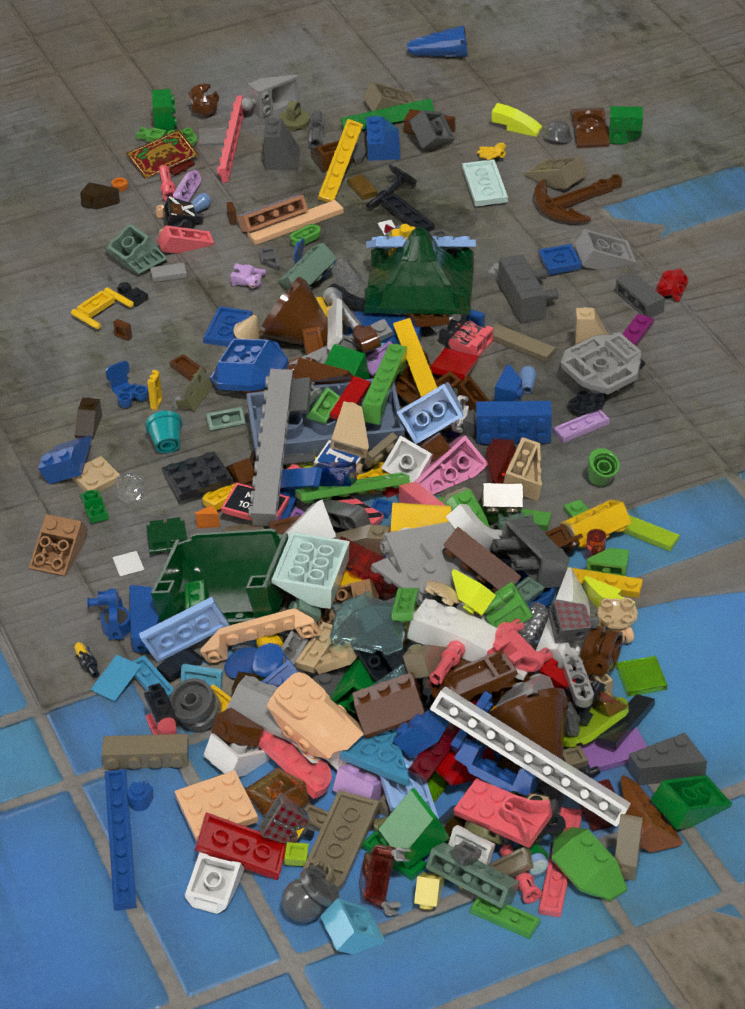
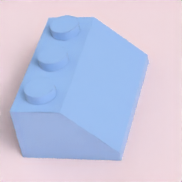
M449 382L397 411L415 444L464 416L459 400Z

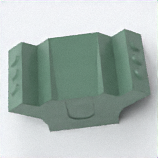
M132 224L125 227L121 234L114 238L110 245L105 248L110 256H113L128 269H132L137 275L168 259L155 246L148 235Z

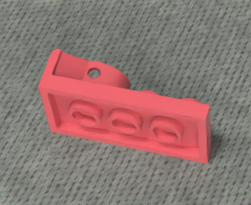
M476 778L453 809L454 815L528 848L531 847L552 817L549 800H528Z

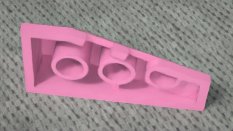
M466 435L456 438L449 444L451 449L434 460L414 482L420 484L433 495L477 476L488 463Z

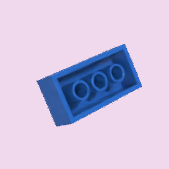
M551 401L476 402L477 444H519L522 437L540 444H551Z

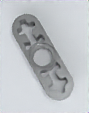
M568 655L563 660V672L574 703L579 707H589L593 703L594 693L583 662L576 655ZM579 678L582 679L584 682L581 684L574 683L572 680Z

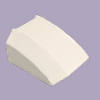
M199 852L185 898L193 908L216 914L227 908L233 898L244 867L239 862H230Z

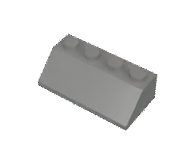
M246 675L237 685L226 709L233 708L265 728L264 731L297 744L282 733V730L267 708V704L277 690V687Z

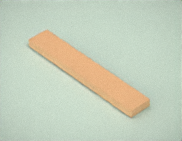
M334 200L309 209L306 212L247 232L250 240L257 245L299 230L307 225L344 213L343 207Z

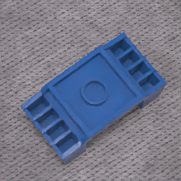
M476 738L464 744L455 756L456 760L468 768L470 774L505 791H516L529 796L539 787L540 778L526 769H520L517 775L515 771L509 768L504 770L498 767V763L492 759H483L482 757L487 745Z

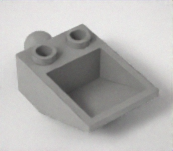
M298 75L261 78L248 83L249 98H244L241 106L244 110H250L261 119L287 108L291 100L300 102Z

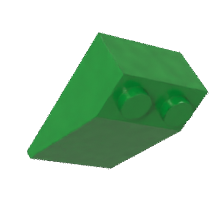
M707 775L662 780L651 798L657 809L669 820L676 830L691 828L732 806L730 800Z

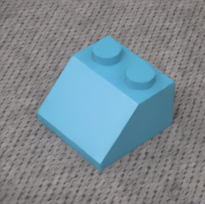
M337 898L320 916L325 930L333 941L334 948L339 952L353 955L382 945L385 942L367 907Z

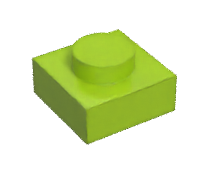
M287 842L284 858L285 865L304 866L308 859L309 843Z

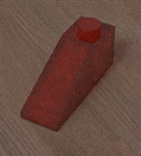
M492 439L490 446L487 447L486 455L493 484H503L506 471L517 450L514 440Z

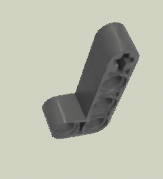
M321 498L314 499V502L306 503L300 510L305 512L312 504L320 501ZM323 500L332 527L342 528L347 531L371 524L369 516L362 506L334 500Z

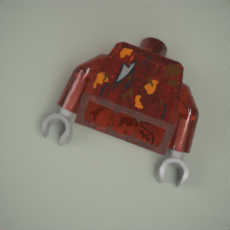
M379 844L373 847L371 853L365 852L359 884L363 898L368 903L384 909L387 916L398 915L399 913L395 911V908L401 907L400 902H387L386 900L393 858L396 861L409 862L410 860L405 859L404 854L406 851L411 852L409 848H395Z

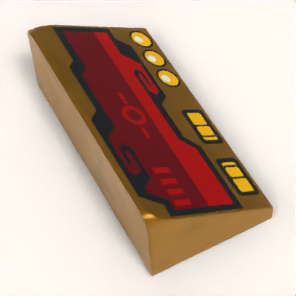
M600 692L593 703L595 707L609 717L627 708L625 703L607 692Z

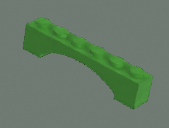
M399 344L388 345L362 403L363 416L366 423L381 424L392 385L397 375H402L406 366V346Z

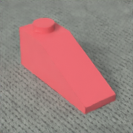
M165 225L157 239L162 252L176 254L214 244L210 231Z

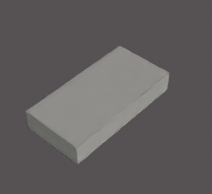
M184 263L150 267L153 282L187 277Z

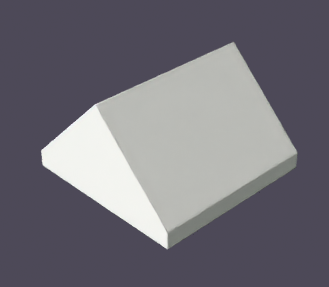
M400 436L382 469L390 474L404 472L410 476L411 483L430 465L433 454Z

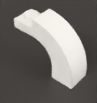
M460 504L446 516L455 529L457 527L461 528L490 552L493 551L492 543H496L492 542V540L502 538L503 531L487 527L479 520L469 505Z

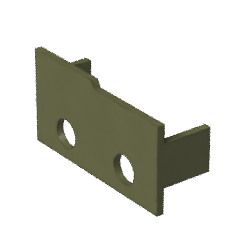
M202 367L199 368L196 374H193L194 378L183 393L185 399L176 401L180 410L191 408L194 412L213 386Z

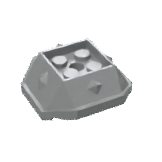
M620 332L613 333L612 335H596L565 350L561 359V368L577 384L588 388L593 394H610L614 391H619L620 388L638 379L642 355L641 351Z

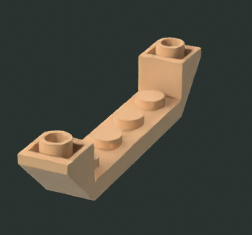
M293 608L219 628L200 649V653L208 664L217 663L227 659L228 646L292 629H296L302 639L321 635L322 631L313 618Z

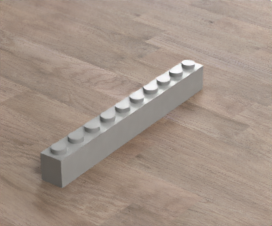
M270 369V376H266V387H268V390H264V401H266V404L262 405V415H264V418L260 420L262 432H259L258 444L261 445L257 447L256 457L259 458V461H255L254 471L257 473V476H253L255 491H251L253 506H249V517H252L253 525L269 526L268 522L277 520L290 413L293 370Z

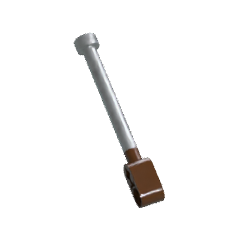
M335 287L327 288L323 293V299L329 306L333 304L336 298L342 300V294ZM342 301V318L353 330L355 342L361 351L366 353L381 347L380 339L371 325L364 327Z

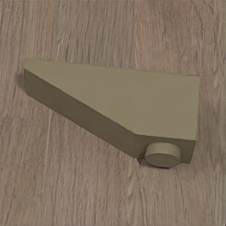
M370 524L335 533L336 537L333 539L350 541L349 553L383 557L384 554L381 551L380 544L385 533L390 532V527Z
M421 644L410 646L403 655L408 673L413 672L415 678L430 676L441 661V654L447 647L435 645L421 646Z
M621 814L615 859L618 862L624 880L635 881L640 863L643 817Z

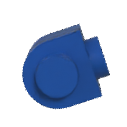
M143 780L139 781V783L132 781L127 792L129 806L135 811L146 810L154 798L153 787Z

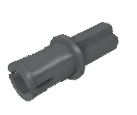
M568 702L566 716L567 732L569 736L577 737L579 735L578 732H580V716L577 714L576 704Z

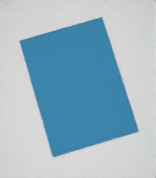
M116 655L90 690L116 701L141 665Z

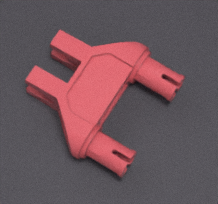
M517 618L510 623L503 622L499 624L495 633V642L492 644L494 647L487 651L488 655L502 649L516 669L526 672L540 670L544 663L553 657L551 651L546 653L549 650L548 648H543L539 652L535 651L518 633L524 629V624L520 622V619Z

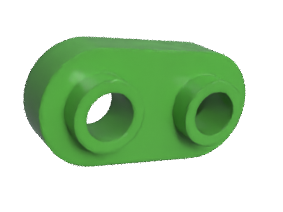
M310 224L291 233V244L296 246V243L300 242L302 238L305 239V244L318 239L321 236V228L318 225Z

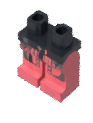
M463 317L459 321L451 319L447 325V330L442 329L439 332V340L446 342L447 349L480 356L493 342L494 328L490 326L482 328Z
M160 683L148 686L149 691L144 693V697L151 714L145 716L152 735L177 734L174 720L176 714L165 688Z

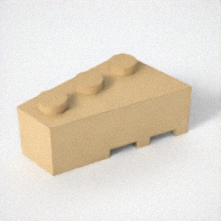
M522 437L506 471L503 484H523V497L538 501L542 487L540 443Z

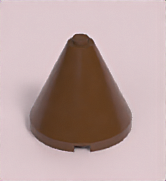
M300 276L292 282L291 288L282 294L262 324L265 330H260L259 334L266 339L304 346L301 329L320 326L323 347L327 346L328 319L309 284Z
M564 689L538 690L539 695L528 698L524 694L501 704L489 713L561 760L563 759L568 698Z

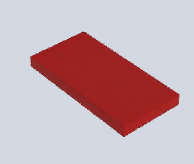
M206 812L194 850L208 854L211 857L230 862H239L244 869L278 880L287 844L265 838L261 835L260 831Z

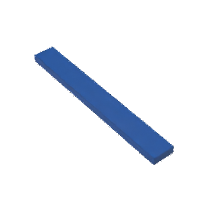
M126 769L105 771L114 910L137 908L127 793Z

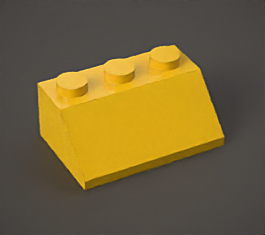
M610 499L560 524L564 525L570 538L582 533L583 538L579 540L580 544L577 546L586 548L593 544L592 541L596 539L603 540L608 538L611 532L625 530L627 528L626 525L632 522L624 502Z
M392 503L391 532L400 531L402 528L411 529L449 522L446 516L451 513V506Z

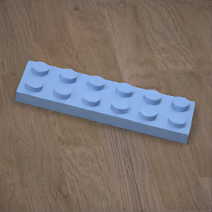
M387 236L372 237L371 241H366V248H401L407 237L405 239L404 236L388 237V239ZM432 236L440 248L476 247V240H470V236L455 237L454 240L453 236L438 237V240L437 236Z

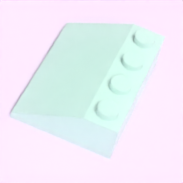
M291 531L272 577V583L311 606L331 609L349 561L350 541Z

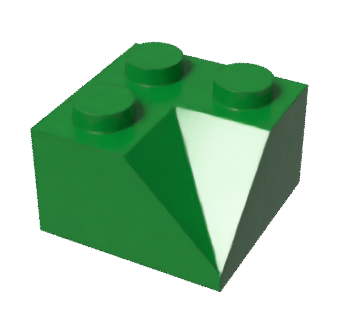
M171 89L151 90L154 126L157 129L166 130V133H168V131L174 130V127H177V119L173 117V113H176L175 97L171 95Z
M610 106V144H627L642 136L643 107Z

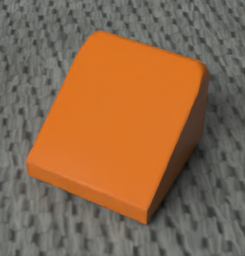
M212 505L195 512L197 528H216L220 526L219 513Z

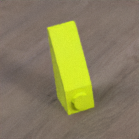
M453 569L451 573L458 600L464 603L463 608L471 614L476 612L483 615L496 595L481 583Z

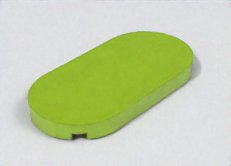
M617 697L627 705V708L610 717L597 707L592 706L590 712L593 716L587 726L579 723L580 732H578L579 735L577 737L569 736L567 726L565 727L564 747L574 748L577 747V743L584 745L596 739L628 714L629 705L627 700Z

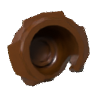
M198 84L188 93L192 103V111L203 117L210 116L218 109L219 95L217 91H214L209 96L204 95L211 88L210 84Z

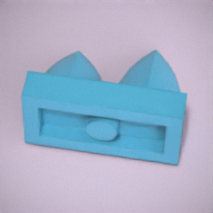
M182 665L181 682L187 679L198 678L204 680L210 686L214 684L222 690V669L199 665Z

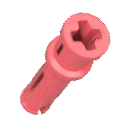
M163 165L159 168V173L162 181V196L166 201L167 195L173 197L176 187L171 181L169 167Z
M454 640L448 644L447 649L441 654V661L430 675L432 683L436 685L441 684L451 667L458 664L466 650L463 643Z
M510 844L502 846L499 851L502 857L514 852ZM524 872L514 877L515 880L520 882L518 890L523 894L522 899L525 903L530 904L539 900L542 891L539 887L535 886L534 878L531 874Z

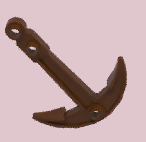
M613 174L609 179H599L598 182L554 198H550L547 194L546 180L543 179L535 187L534 202L543 214L553 219L570 223L590 222L591 217L573 208H569V210L564 208L594 196L611 192L613 189L621 188L622 178L618 174Z

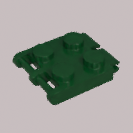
M180 517L169 518L167 523H163V519L150 521V525H146L150 555L166 551L170 553L177 539H179V542L187 540L185 520L181 521Z

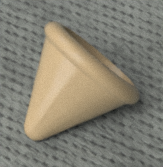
M252 315L234 326L233 331L237 339L262 338L259 334L260 326L256 315Z

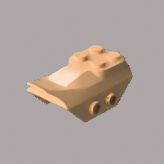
M298 672L290 676L277 688L267 704V708L282 730V733L287 738L294 740L302 751H307L311 756L330 759L337 751L348 750L364 735L361 724L351 717L341 705L333 702L325 690L305 673Z

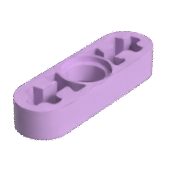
M193 170L186 173L176 188L173 197L188 202L201 183L199 172Z

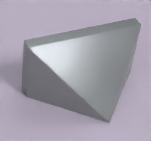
M291 631L282 646V650L295 666V661L309 640L307 638L302 639L299 634Z

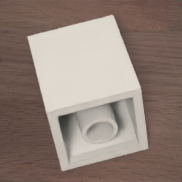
M323 500L312 504L285 532L288 534V537L291 531L327 538L336 537Z

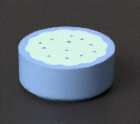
M541 853L531 855L534 868L528 870L529 874H542L549 864L546 857Z

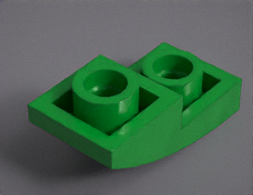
M88 490L80 494L90 524L109 519L99 490Z

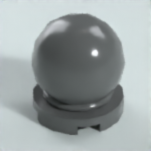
M314 865L305 868L300 873V879L290 882L282 893L281 904L283 910L293 921L301 923L313 921L321 915L325 906H331L339 898V891L335 883L331 886L325 879L327 874Z

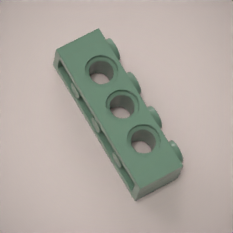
M445 842L432 848L425 867L426 869L500 908L513 902L520 883L519 881L479 860L468 866L458 864L451 855L454 847Z

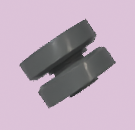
M198 678L187 679L179 683L170 695V702L174 708L176 718L183 727L192 732H202L211 728L217 714L222 712V704L217 694L208 683Z

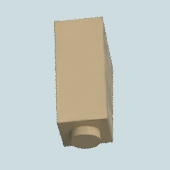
M576 308L575 345L596 335H609L595 308Z
M343 402L332 435L331 449L366 458L369 444L362 406H358L353 402Z

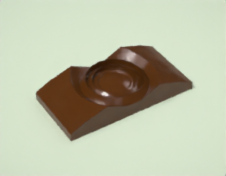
M603 107L571 109L577 148L610 147L608 126L606 125Z
M501 649L449 671L441 684L436 685L431 682V695L435 700L440 691L447 687L470 701L473 697L479 696L485 691L498 692L511 682L518 673Z

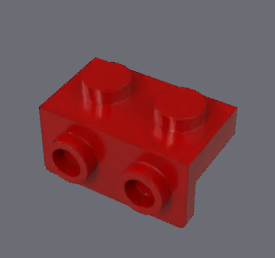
M681 268L672 271L667 270L662 274L655 291L663 297L672 295L674 300L678 302L688 284V277Z

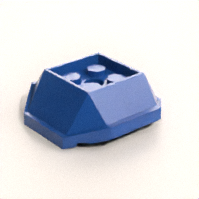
M233 338L220 358L210 380L219 390H261L266 387V376H270V369H286L289 361L279 344L275 341Z

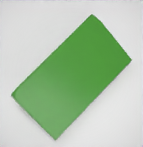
M326 387L318 396L306 418L325 424L340 396Z

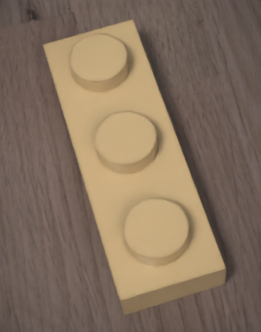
M322 622L319 626L322 634L311 638L295 661L296 668L315 673V667L320 662V658L328 654L329 648L334 645L341 635V627Z

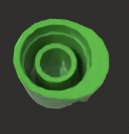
M598 448L590 453L588 458L589 466L586 470L591 483L598 487H604L618 473L620 463L610 450Z

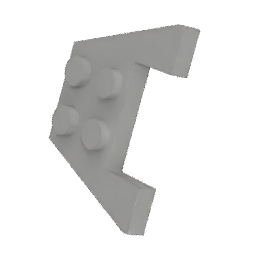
M436 536L422 542L419 547L429 559L428 561L398 573L388 558L372 564L371 570L375 574L378 572L385 577L384 580L389 584L393 583L398 588H419L418 606L422 604L425 598L430 600L440 598L441 596L438 594L432 595L425 590L427 580L445 583L453 589L455 587Z

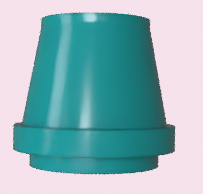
M169 410L158 411L152 414L146 420L145 427L153 440L156 450L166 454L179 449L183 426L181 416Z

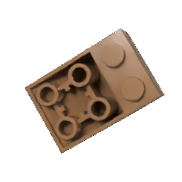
M46 514L29 569L66 576L83 546L88 530L82 521Z
M370 579L339 586L331 609L321 608V618L318 620V626L322 622L337 626L352 619L359 627H363L358 612L380 603L377 584Z

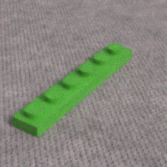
M404 472L321 485L317 488L295 490V495L303 503L314 502V499L319 498L321 500L332 499V496L337 495L339 497L350 496V493L365 494L368 493V490L372 489L382 491L390 486L399 488V485L410 483V476Z

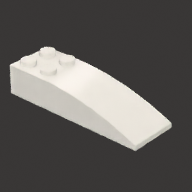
M568 568L556 599L584 604L590 616L588 596L572 568ZM548 618L536 651L539 652L543 648H548L549 650L546 653L551 651L553 654L552 658L558 661V667L563 670V660L566 656L576 655L581 658L584 640L555 643Z
M425 598L415 612L413 620L410 621L407 639L424 645L447 647L451 641H460L466 649L465 654L461 658L473 662L487 656V651L494 647L492 644L495 642L497 628L455 607L446 606L435 600ZM516 669L518 675L515 678L524 680L528 672Z

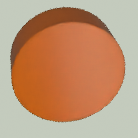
M119 177L112 180L111 185L114 188H118L119 192H122L128 188V181L125 178Z

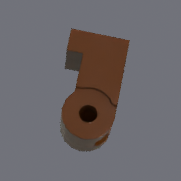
M607 653L581 657L588 678L591 674L604 675L614 665L613 658Z

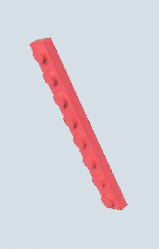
M243 95L236 96V101L233 102L229 129L226 131L227 138L224 139L225 147L222 148L220 166L217 168L218 176H221L222 182H229L245 113L241 106Z

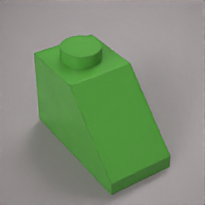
M608 548L588 558L586 570L626 576L629 565V550Z

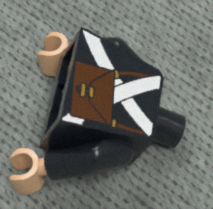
M168 196L164 206L158 205L156 207V216L158 218L164 217L165 225L192 229L194 223L202 224L203 214L195 213L194 204Z

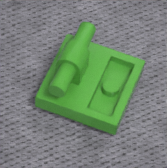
M510 582L495 592V598L483 613L490 625L496 628L503 622L510 623L517 618L525 624L535 617L514 582Z

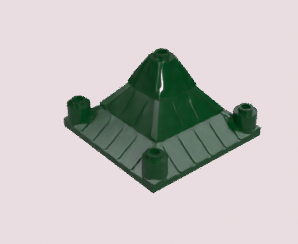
M421 227L412 230L403 246L389 257L388 251L384 248L372 249L368 287L364 290V313L470 314L474 252L468 247H463L457 251V259L453 258L451 254L438 247L432 235Z

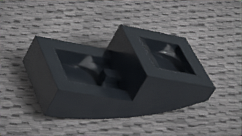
M187 648L167 658L157 666V670L168 680H173L181 677V667L183 664L202 665L203 657L192 648Z

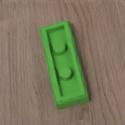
M479 896L470 907L471 914L527 939H531L541 922L540 918L513 906L506 905L500 908Z

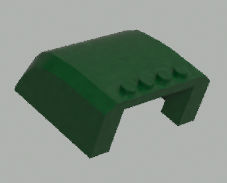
M254 529L196 533L190 535L191 539L179 542V539H177L151 591L160 622L186 610L184 584L204 580L206 599L210 597L214 599L228 620L229 625L278 613L286 591L273 584L272 577L288 541V534H278L275 529Z

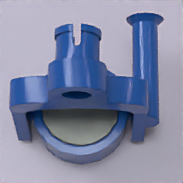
M116 588L108 589V591H98V598L87 597L88 608L90 606L109 605V608L105 609L100 617L102 631L108 637V640L124 639V636L130 633V612L124 608Z

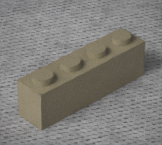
M188 734L103 736V768L188 767Z

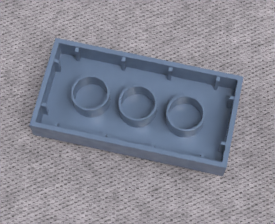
M350 381L314 386L321 388L322 391L328 387L341 396ZM395 383L392 385L381 424L365 422L369 444L368 449H373L392 432L398 437L396 442L400 436L405 438L404 425L397 414L400 406ZM264 391L246 393L256 461H259V458L256 457L257 447L261 445L258 444L259 432H262L260 420L264 418V415H262V405L266 404V401H264ZM318 396L315 397L314 401L310 403L309 410L317 400ZM365 396L363 397L358 406H362ZM289 413L285 454L314 452L315 456H318L326 443L332 439L337 420L329 417L327 422L323 424L306 418L308 413L292 415Z

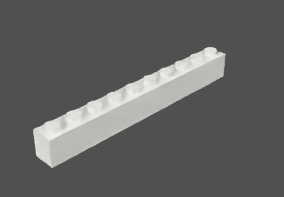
M447 687L440 691L430 710L616 827L619 824L620 815L625 814L631 804Z

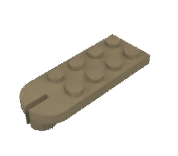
M338 790L303 870L311 865L320 868L327 874L325 879L332 886L335 883L338 891H340L347 882L380 807L379 801Z

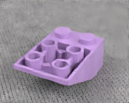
M351 763L338 768L333 791L338 792V790L377 801L385 793L378 774Z

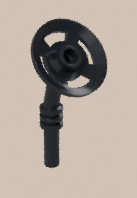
M389 164V169L395 175V181L386 190L376 194L375 198L366 203V207L370 209L381 202L382 198L389 196L403 182L416 184L417 180L403 170Z

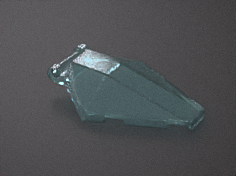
M370 591L348 599L341 604L335 603L331 605L335 615L330 633L332 644L343 646L346 642L350 643L353 649L369 653L379 650L383 651L385 655H389L403 648L406 626L405 623L392 621L393 603L374 598Z

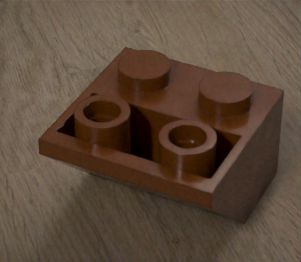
M339 140L317 146L310 152L323 171H328ZM353 153L349 164L353 163Z

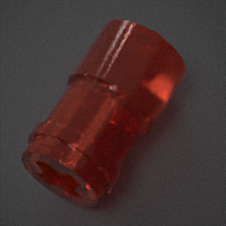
M592 529L587 533L586 559L605 550L606 533L604 531Z

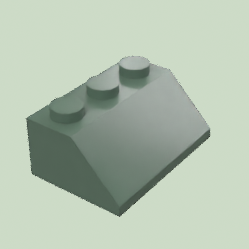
M324 243L315 245L278 282L287 289H290L292 282L301 276L310 286L313 282H317L322 278V273L325 270L328 271L334 266V261L337 257Z

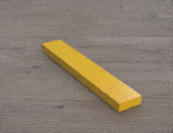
M347 119L318 195V200L327 203L335 200L363 124Z
M407 318L395 322L393 325L401 346L407 347L406 360L419 394L423 397L435 390L437 386L411 319Z

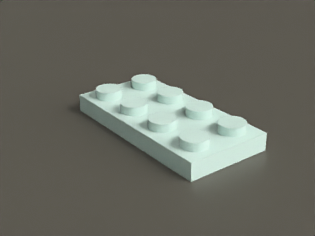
M494 159L462 163V169L475 206L508 202V196Z

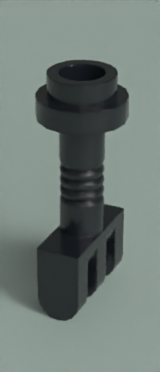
M596 679L590 683L594 693L593 703L600 691L604 693L606 690L604 689L606 684ZM593 703L589 707H577L580 724L583 726H587L593 716L590 712Z

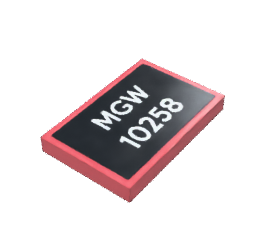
M236 482L221 507V513L252 521V517H249V506H253L251 491H255V488ZM281 494L279 496L277 520L280 519L289 503L288 496Z

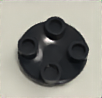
M579 391L577 396L568 402L570 410L577 413L594 412L604 406V394H588L587 391Z

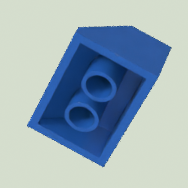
M366 117L368 161L399 160V129L384 117Z

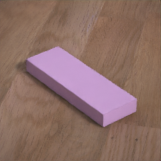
M599 409L554 427L553 433L564 443L610 424V419Z

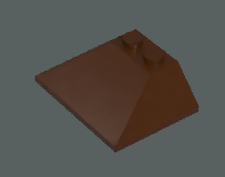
M423 350L424 355H425L426 360H427V363H428L429 368H430V366H431L432 364L429 363L428 355H427V353ZM406 360V366L402 375L398 374L394 383L397 395L408 404H411L421 398ZM451 371L443 376L432 373L437 388L449 382L452 389H454L462 382Z

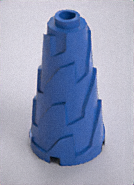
M465 26L445 29L442 32L431 33L428 36L410 40V43H407L408 53L411 52V55L468 57Z

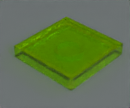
M656 656L616 662V669L627 697L667 690L668 685Z

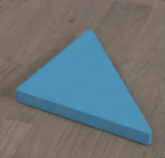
M396 728L365 738V735H363L352 747L340 753V759L405 786L409 787L410 785L401 748L393 741L397 735Z

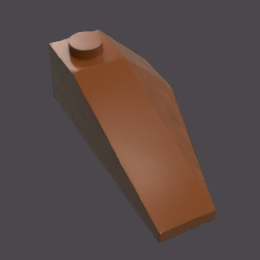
M622 775L623 799L631 803L626 811V815L643 817L641 849L644 848L649 852H655L681 846L683 841L671 824L667 825L662 820L664 815L650 804L652 801L641 786L627 776Z

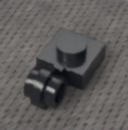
M121 282L117 287L120 295H124V297L134 302V307L149 299L146 292L138 287L132 289L128 282Z

